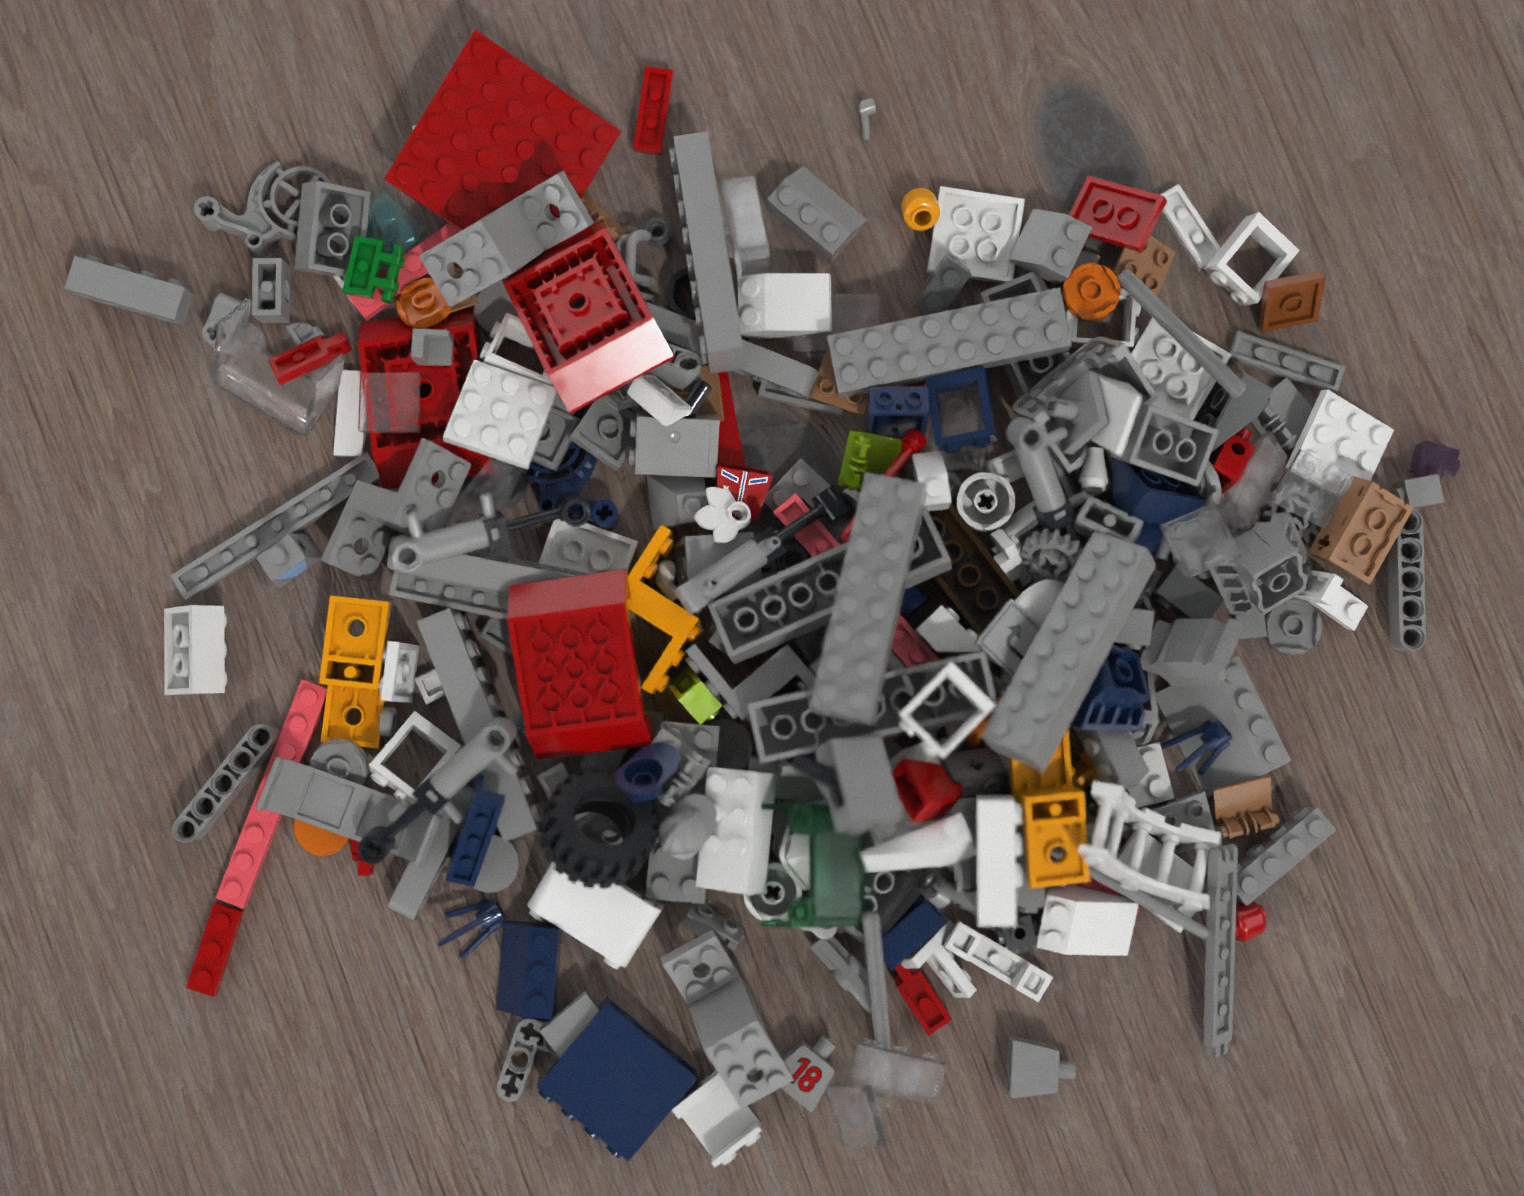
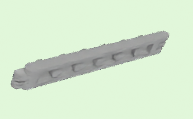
M1233 843L1210 849L1208 852L1207 895L1210 897V909H1206V927L1210 929V933L1206 938L1203 1043L1207 1048L1208 1056L1212 1059L1228 1053V1042L1232 1040L1238 860V849Z

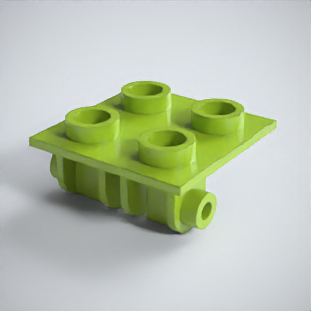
M849 430L837 485L848 487L850 492L853 489L859 492V489H862L865 472L883 476L901 451V439Z

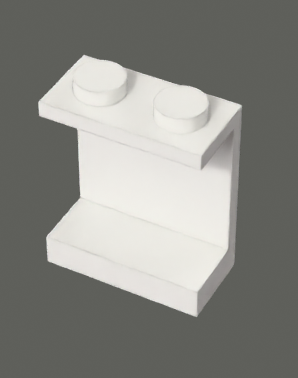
M717 1070L685 1093L672 1109L678 1120L681 1117L684 1119L711 1155V1164L714 1168L720 1163L723 1166L728 1164L737 1156L736 1151L744 1144L746 1147H749L761 1137L759 1133L762 1131V1123L749 1106L743 1109L740 1108Z

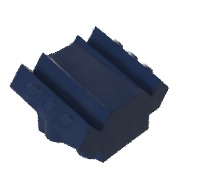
M1112 646L1070 725L1081 730L1141 729L1145 717L1143 703L1150 700L1151 696L1138 653L1133 652L1128 647Z

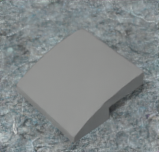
M584 991L539 1028L540 1033L559 1057L599 1011V1005Z

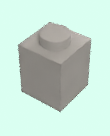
M1439 474L1407 479L1394 484L1393 495L1411 505L1414 509L1444 503Z

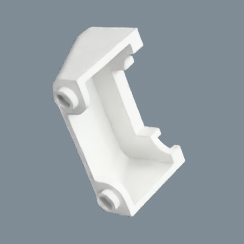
M552 861L527 904L531 909L529 914L541 922H544L545 919L600 953L604 956L603 961L615 969H618L619 966L625 968L659 916L664 905L654 899H641L644 894L641 892L637 893L624 884L617 886L613 882L610 888L601 889L597 884L593 888L584 887V883L577 881L575 884L568 880L569 876L564 872L560 875L554 869L555 863Z

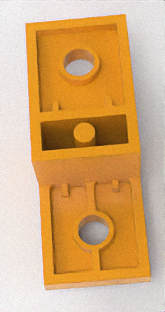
M330 595L319 684L328 685L321 734L322 743L333 738H344L354 741L360 747L381 748L382 736L379 734V721L383 707H386L387 701L381 700L379 682L381 677L384 676L383 652L386 648L391 602ZM355 620H361L365 626L363 634L358 637L353 636L350 632V625ZM352 708H357L362 715L361 721L356 725H352L347 719V714Z
M1068 727L1044 772L1009 757L1011 795H1014L1015 803H1020L1027 886L1030 888L1090 882L1089 865L1085 863V859L1078 851L1079 844L1087 846L1084 791L1072 785ZM1056 846H1061L1063 848L1062 858L1058 861H1051L1050 851Z

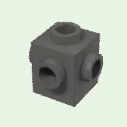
M1016 909V927H995L998 943L1003 944L1008 951L1013 950V954L1030 951V946L1037 944L1035 936H1039L1036 918L1031 919L1030 914L1019 912V909ZM1023 928L1024 935L1015 937V930Z

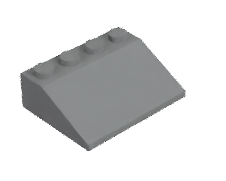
M1239 655L1231 657L1226 667L1227 675L1222 681L1221 687H1172L1169 685L1155 692L1157 705L1173 737L1195 729L1207 720H1210L1212 723L1219 720L1232 735V739L1229 741L1231 745L1220 753L1203 775H1200L1198 771L1215 749L1212 751L1207 749L1188 765L1200 791H1205L1206 798L1213 795V789L1257 778L1291 762ZM1203 732L1177 743L1184 759L1204 744L1200 738Z

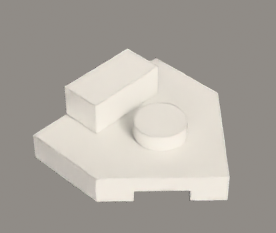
M1000 528L991 533L987 538L993 545L991 548L994 554L993 558L1010 581L1013 582L1017 579L1023 586L1030 583L1032 577L1026 565L1022 564L1023 560L1014 542Z

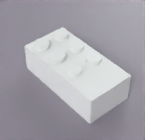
M708 767L705 797L709 798L716 807L717 816L715 822L717 821V827L699 850L696 887L744 895L765 894L777 774Z
M977 795L978 926L1016 927V887H1022L1021 864H1016V856H1022L1021 834L1015 833V824H1021L1020 803H1015L1014 795Z

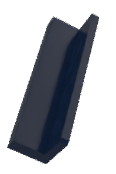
M478 774L464 814L465 818L462 820L450 854L446 881L472 887L475 886L506 796L482 790L483 774Z

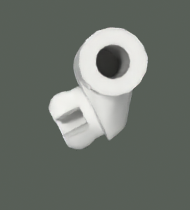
M664 560L658 566L659 569L656 573L655 582L666 598L673 602L678 598L673 591L677 588L674 585L676 565L673 561Z

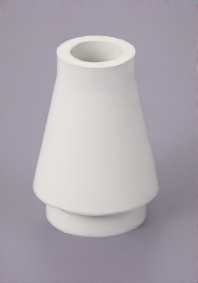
M1091 447L1086 449V457L1079 478L1082 491L1100 493L1105 491V485L1109 483L1104 460V449Z

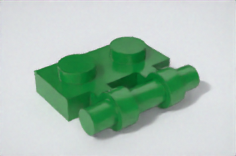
M355 236L342 289L344 294L373 300L375 289L383 290L381 301L391 304L394 294L398 293L399 289L397 280L400 269H403L405 263L403 258L405 247L394 245L392 254L384 253L386 246L384 241ZM381 264L389 266L386 279L378 278Z

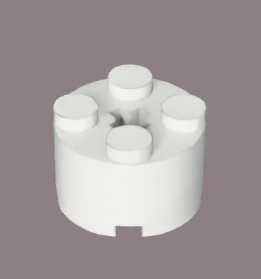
M989 472L976 473L962 483L957 494V509L970 528L979 532H992L1004 526L1012 517L1015 508V494L1012 486L1004 477ZM983 495L986 498L992 497L994 499L991 502L992 508L988 510L986 507L980 508L978 506L981 503L980 497Z
M778 860L768 861L765 894H743L745 905L754 917L773 923L785 921L793 916L802 900V889L786 871L781 861ZM771 884L773 887L778 885L780 887L778 889V897L775 898L773 895L767 897L765 895L768 892V885Z

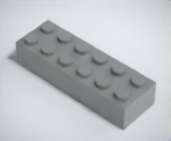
M661 721L660 730L664 728L711 761L708 767H718L721 725ZM708 767L688 795L699 794L705 796ZM657 797L654 799V805L657 810L654 816L659 818L660 827L661 822L673 808L664 805ZM657 838V842L649 855L645 899L705 904L707 888L696 887L699 851L692 858L676 859L660 849L662 845L659 838Z

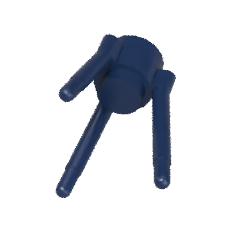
M1207 720L1201 726L1160 745L1163 750L1203 732L1200 738L1204 744L1175 768L1176 772H1180L1207 749L1211 751L1215 749L1198 771L1200 775H1203L1220 753L1231 745L1229 741L1232 739V735L1219 720H1216L1214 723Z
M486 898L477 904L447 912L446 918H451L479 910L475 913L476 920L438 941V946L441 947L479 925L483 929L488 927L460 953V958H465L492 932L502 927L500 922L506 920L497 901L493 899L489 902Z

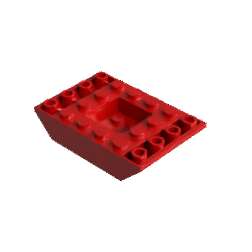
M603 220L547 249L520 269L502 279L503 285L550 381L570 414L675 358ZM577 299H586L584 306L580 309L572 308L573 303Z
M475 306L449 313L444 320L436 325L427 328H414L449 330L454 338L451 366L417 365L411 358L413 327L406 325L400 317L361 323L358 349L372 455L382 488L387 490L400 488L422 438L430 440L471 463L466 477L497 473V459L443 441L444 432L473 361L477 360L483 363L482 358H480L481 346ZM422 384H429L432 387L430 395L425 398L418 397V387ZM438 471L432 475L431 483L438 481Z

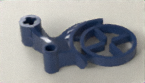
M571 442L568 450L575 451L565 464L558 467L556 472L544 466H536L531 462L529 468L533 470L531 476L526 475L524 480L539 486L541 499L538 503V508L540 512L545 511L547 506H552L551 509L556 508L557 499L566 492H575L580 495L581 489L594 472L597 458L587 452L584 460L575 470L572 466L578 460L582 448L576 443ZM565 471L569 473L562 478L552 480L538 478L540 474L556 475ZM585 500L591 508V515L588 521L594 522L598 528L607 531L613 530L618 525L619 514L615 504L608 500ZM572 504L568 508L567 513L575 514L579 509V504ZM605 510H608L611 516H607L606 521H602L600 515H604Z

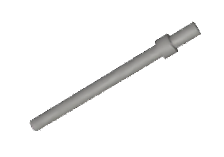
M1060 846L1054 847L1050 851V855L1060 860L1063 856V848ZM1089 865V876L1200 938L1205 940L1210 933L1209 928L1140 890L1133 891L1121 887V882Z

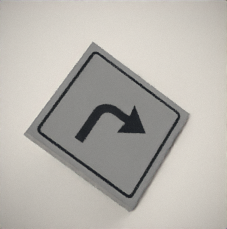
M1010 598L974 643L982 651H985L986 655L1013 679L1041 626Z

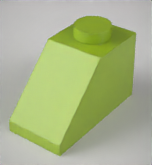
M689 665L667 684L681 704L700 725L704 721L707 722L713 719L718 714V709L722 707V704Z

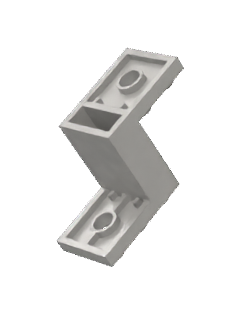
M563 170L419 255V258L449 307H452L509 276L547 249L588 228L594 222ZM550 204L555 205L559 209L560 217H555L551 213ZM453 262L460 265L462 275L454 270Z
M422 438L398 493L357 480L321 561L371 583L394 531L411 536L406 519L408 512L416 511L418 513L423 533L444 527L471 467V463L430 440ZM438 471L439 479L435 485H432V475ZM361 538L362 547L359 551L355 552L354 544L356 540Z
M695 644L685 651L690 656L685 661L697 675L701 671L708 678L704 684L714 696L719 694L723 696L727 701L723 707L733 719L738 716L742 720L749 715L747 704L769 699L795 676L799 679L796 685L801 691L814 689L816 678L788 644L734 689L728 685Z
M1086 823L1087 842L1092 843L1096 823ZM1015 824V833H1020L1022 840V856H1016V864H1021L1022 887H1016V907H1019V912L1038 913V908H1045V887L1030 888L1027 886L1023 825ZM978 889L955 891L953 903L959 904V909L977 910Z
M713 929L660 958L665 970L688 1004L703 1050L741 1109L794 1081L790 1070L765 1030L749 988ZM698 964H707L706 968L701 971L693 970ZM754 1068L760 1069V1071L754 1075L748 1074V1072Z

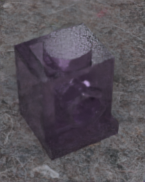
M1426 440L1415 445L1408 472L1414 474L1423 470L1425 471L1424 475L1439 474V478L1445 475L1455 476L1460 467V460L1458 459L1460 450Z

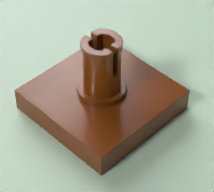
M1322 270L1294 276L1282 273L1277 279L1265 281L1258 323L1262 332L1318 321L1326 279Z

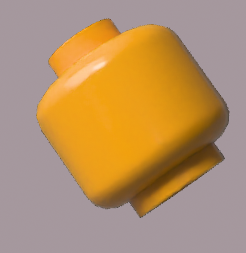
M915 188L903 197L901 211L905 223L911 229L924 231L932 228L937 223L940 217V208L933 192L926 188Z

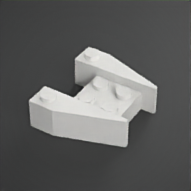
M922 743L900 751L888 761L891 772L902 758L940 764L937 756L932 758L921 748L920 745ZM900 799L903 818L893 824V829L886 832L876 833L875 829H869L875 847L860 852L868 872L949 866L977 855L972 836L962 813L933 824L931 820L913 822Z

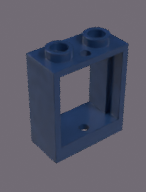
M984 366L926 377L935 446L940 451H944L946 454L958 453L962 451V447L973 445V448H985L991 446V442L998 441L989 375ZM979 386L985 429L944 437L938 394Z
M869 387L865 413L866 433L902 439L909 429H914L925 435L929 417L928 387ZM896 407H902L903 409L897 410ZM897 430L898 434H892L891 431Z
M920 894L892 928L886 933L881 934L883 961L891 970L895 969L946 924L941 917L945 913L942 908L935 907Z

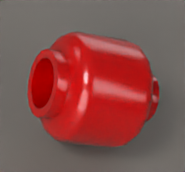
M1240 901L1236 902V941H1248L1265 931L1267 914L1260 904L1252 901L1246 906Z

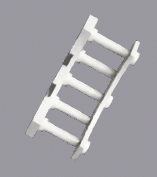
M1093 781L1091 794L1100 807L1091 846L1079 844L1078 851L1085 859V863L1121 882V887L1125 889L1141 890L1158 897L1183 903L1184 908L1192 911H1201L1202 908L1210 909L1209 895L1202 894L1208 862V852L1210 849L1218 848L1222 845L1221 833L1184 823L1179 824V828L1164 823L1165 816L1155 813L1148 808H1141V811L1135 807V800L1126 792L1124 786ZM1110 818H1111L1112 820H1111L1110 830H1109V834H1108L1106 849H1104V844H1105L1106 834H1107V830H1108L1109 820H1110ZM1124 822L1132 825V829L1135 831L1128 867L1116 859ZM1147 834L1161 837V842H1163L1156 880L1139 873ZM1179 843L1195 847L1194 850L1197 852L1189 891L1168 885L1175 846L1179 845Z

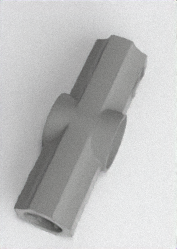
M834 935L832 938L825 940L817 937L809 947L830 969L829 973L845 991L849 990L868 1013L872 1012L868 970L851 951L848 952Z

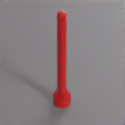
M909 429L901 439V451L883 476L896 478L911 455L919 454L927 444L926 437L917 430ZM855 515L841 533V539L844 542H849Z

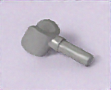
M873 98L862 100L858 106V113L862 122L863 141L870 140L868 115L876 113Z

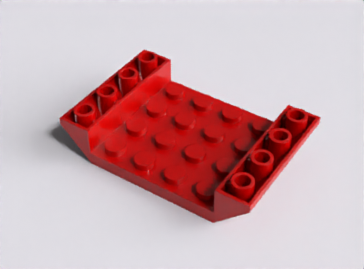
M627 569L510 585L507 613L509 634L526 737L538 760L650 745L653 742L650 717L644 714L627 600L631 599Z

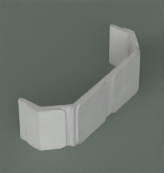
M276 757L256 809L288 816L360 842L372 828L376 826L388 827L413 804L410 802L406 805L396 797L311 766ZM425 809L395 836V846L390 853L414 863L415 867L423 868L443 816L438 813L432 815ZM372 840V844L376 848L382 849L379 842Z

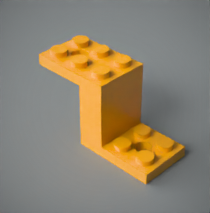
M660 525L628 575L631 599L627 600L628 610L672 637V640L641 686V688L654 695L657 691L663 692L671 679L667 674L673 666L676 668L680 666L687 654L683 649L689 641L694 643L702 631V628L699 626L701 623L699 618L693 614L689 615L685 609L644 584L646 580L649 582L653 580L659 569L658 561L662 556L666 558L675 545L674 540H672L674 538L672 531L663 525Z

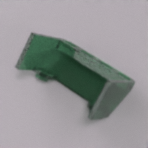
M761 804V810H788V824L791 830L797 834L809 835L810 897H797L791 901L788 907V918L761 920V927L822 928L858 925L862 921V915L865 913L864 862L860 855V852L864 851V833L850 835L849 831L836 832L829 804Z

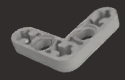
M932 867L915 868L921 875L883 927L881 934L886 933L892 928L920 894L935 907L943 908L953 899L956 891L955 887Z
M524 1017L518 1023L497 1084V1093L502 1100L513 1102L520 1098L525 1089L538 1049L557 1055L545 1038L543 1043L539 1042L540 1035L532 1034L528 1038L525 1036L526 1031L522 1030V1027H527L529 1023L534 1024L533 1030L540 1032L539 1028L547 1023V1020ZM516 1051L525 1052L528 1055V1063L522 1067L515 1065L512 1060L513 1053ZM513 1072L523 1073L524 1077L518 1075L514 1084L516 1088H519L518 1091L514 1090L512 1094H508L507 1087L503 1086V1084L509 1083Z

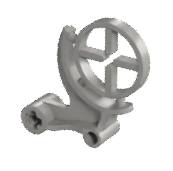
M277 160L265 168L254 181L248 195L247 210L243 215H235L210 196L199 198L194 204L193 211L207 230L217 231L221 229L228 234L244 238L253 255L262 258L268 254L269 247L282 237L291 241H296L297 235L293 232L294 229H298L299 222L292 219L300 210L301 201L299 198L301 194L297 189L286 183V181L294 176L303 174L313 176L310 182L317 180L330 183V181L322 172L311 167L298 166L283 171L281 164ZM277 174L278 177L271 188L270 200L265 201L267 187ZM280 188L297 198L285 215L280 213L277 206V195ZM272 207L277 217L288 226L287 229L276 225L268 217L266 208Z

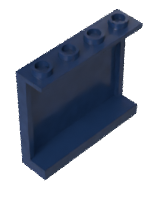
M606 997L599 1005V1011L543 1077L540 1075L537 1081V1088L539 1089L538 1093L543 1099L549 1103L554 1101L561 1106V1112L569 1120H578L585 1126L584 1131L595 1140L600 1138L607 1144L606 1148L616 1158L622 1156L629 1162L698 1077L696 1069L611 999Z

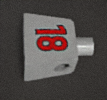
M822 1035L814 1047L802 1039L782 1056L794 1081L781 1088L811 1113L814 1111L835 1072L834 1064L827 1058L837 1046L825 1035Z

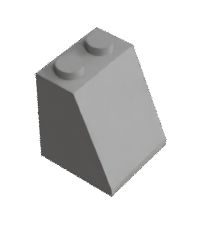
M737 533L736 537L728 543L715 542L713 535L685 536L675 542L674 556L677 587L754 537V533ZM758 569L719 596L730 595L761 581V569Z

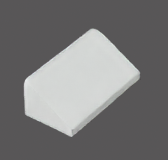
M655 375L640 376L633 380L628 389V395L663 426L673 424L690 414L693 410L690 405Z

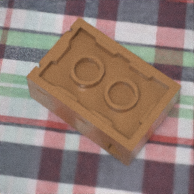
M1351 476L1308 553L1346 576L1370 585L1414 507L1373 481Z

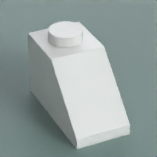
M941 451L912 454L915 482L924 483L926 487L927 497L924 508L926 507L928 511L949 509L951 504L950 488Z

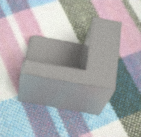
M413 328L411 358L417 365L451 366L454 338L449 330Z

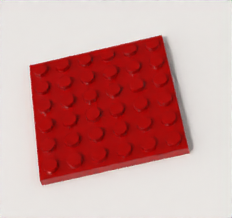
M475 29L383 180L462 231L563 170L581 199L622 131ZM550 204L551 213L555 217H560L559 209L555 205Z

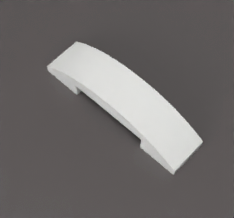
M957 921L943 945L946 949L984 969L1038 1003L1053 979V976L1019 955L1013 954L1012 951H1008L1004 946L960 921Z

